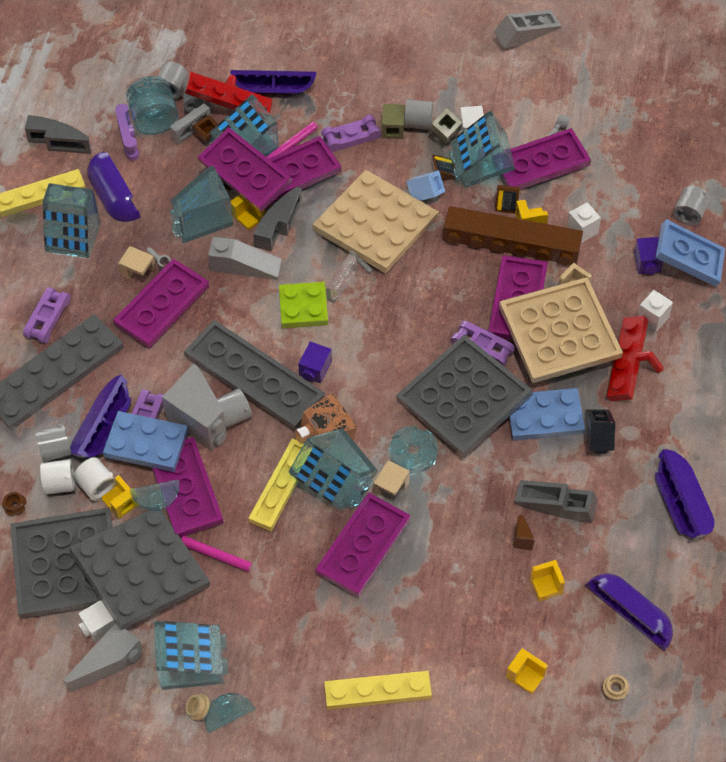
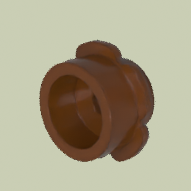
M10 492L5 495L2 508L5 509L6 514L11 516L21 514L25 510L26 498L18 492Z

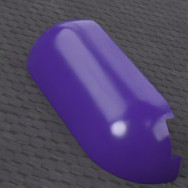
M230 70V74L236 77V85L239 88L261 93L303 92L314 83L317 73L315 71Z
M104 151L97 153L88 164L87 176L107 213L113 219L122 222L141 218L139 210L136 209L131 200L133 196L109 154Z
M118 375L109 381L97 396L71 443V454L81 458H91L104 451L117 412L126 413L131 403V397H129L126 385L128 382L122 375Z
M663 449L658 456L660 462L658 472H655V478L677 530L691 538H700L710 534L715 526L714 517L692 467L677 452Z
M603 573L594 576L585 584L587 589L661 650L665 651L668 648L673 637V627L669 617L623 578L615 574Z

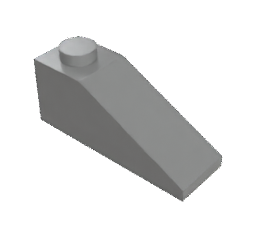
M551 10L508 14L495 29L494 33L504 48L515 47L559 29L561 24Z
M213 237L208 254L210 271L278 280L282 259L238 240Z
M115 623L63 680L67 690L74 692L126 669L130 663H135L140 658L143 650L140 640L128 630H120Z

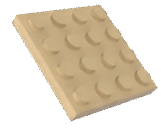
M365 170L313 223V230L345 250L355 252L362 260L387 273L438 218L439 211Z
M588 277L500 301V310L532 383L622 358L623 352Z

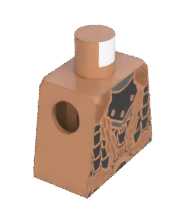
M332 393L304 411L301 428L296 429L294 433L299 443L311 440L315 446L323 450L354 441L357 426Z

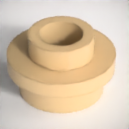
M610 675L604 680L603 692L611 700H622L628 695L629 683L621 675ZM617 685L620 691H613L611 686Z
M204 694L192 695L186 703V713L193 720H202L210 710L209 698Z

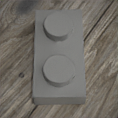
M202 104L182 119L177 120L170 126L172 140L179 145L193 135L192 125L210 115V108L206 104Z

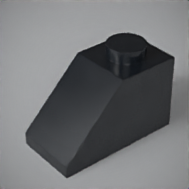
M586 409V432L589 450L596 454H606L608 451H614L616 422L610 409Z

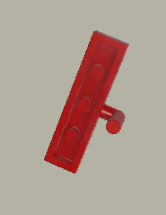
M190 72L185 94L232 110L235 109L241 113L244 112L239 105L244 100H247L262 120L267 121L270 116L272 99L235 87L236 77L234 75H230L226 82L223 83Z
M645 315L623 318L618 341L623 355L622 358L614 360L607 393L610 401L633 399L640 361H648L657 373L664 369L652 351L642 352L649 321Z

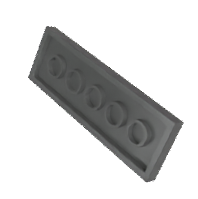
M93 314L0 381V420L12 431L124 348L123 342Z
M213 320L184 351L186 358L232 389L236 390L239 388L247 399L293 430H296L301 425L304 411L325 398V392L216 320Z

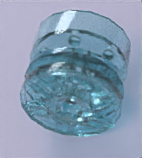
M148 76L138 79L128 87L126 98L134 127L139 132L146 135H156L171 129L170 126L178 120L179 116L170 84L165 79L158 76Z

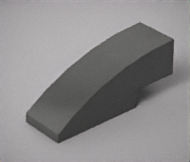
M28 115L25 125L28 142L44 143L47 145L48 151L91 154L92 149L89 137L81 131L54 119Z
M296 187L285 194L266 212L253 234L254 246L256 248L272 252L278 235L288 236L302 203L300 187Z
M520 480L515 503L528 509L560 518L593 522L598 500L594 491L569 489L568 484Z

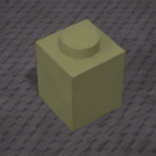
M383 104L382 138L404 139L405 105Z
M446 108L431 123L430 131L447 145L461 131L463 122Z

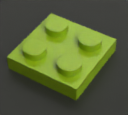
M325 281L279 285L282 329L328 325Z

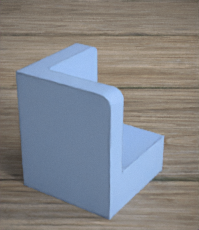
M439 170L419 175L406 181L410 195L420 201L446 192Z

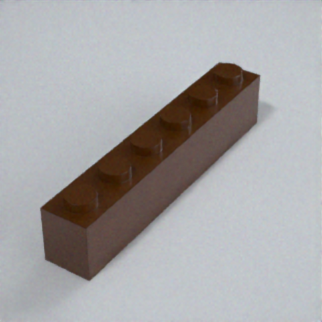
M453 206L448 208L443 227V241H448L452 244L469 245L474 248L506 252L521 257L527 256L542 261L548 260L563 265H572L573 263L577 265L583 231Z

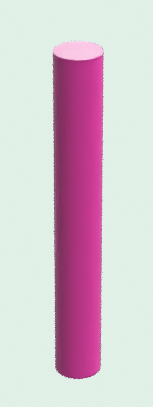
M311 122L266 157L269 159L292 149L318 129L317 124Z
M183 536L181 539L187 548L249 572L252 567V563L189 537Z

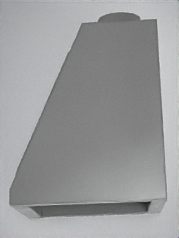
M193 364L163 395L162 399L168 422L187 425L189 430L187 435L194 437L195 441L212 451L216 446H220L227 436L224 413L197 365Z

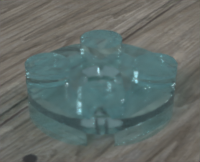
M408 426L398 430L392 437L389 446L390 459L393 463L409 470L410 475L428 470L437 460L438 444L430 431L417 429L416 426ZM410 446L419 448L416 454L408 452Z

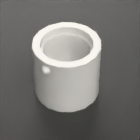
M96 457L84 461L73 475L74 481L88 495L91 501L101 500L103 495L116 486L113 473Z
M71 459L41 463V481L45 495L75 491L74 470Z

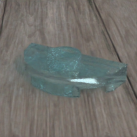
M179 480L130 489V494L140 507L147 510H162L169 507L175 501L179 491Z
M239 693L220 695L211 702L205 716L206 730L210 733L256 708L247 697Z

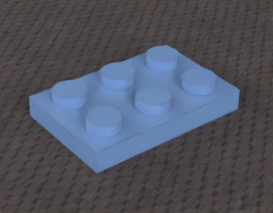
M666 219L661 224L656 258L716 287L721 282L725 248Z
M578 388L533 392V395L509 416L512 441L583 435L585 433V426Z
M118 411L103 455L106 458L175 472L189 431L188 426Z

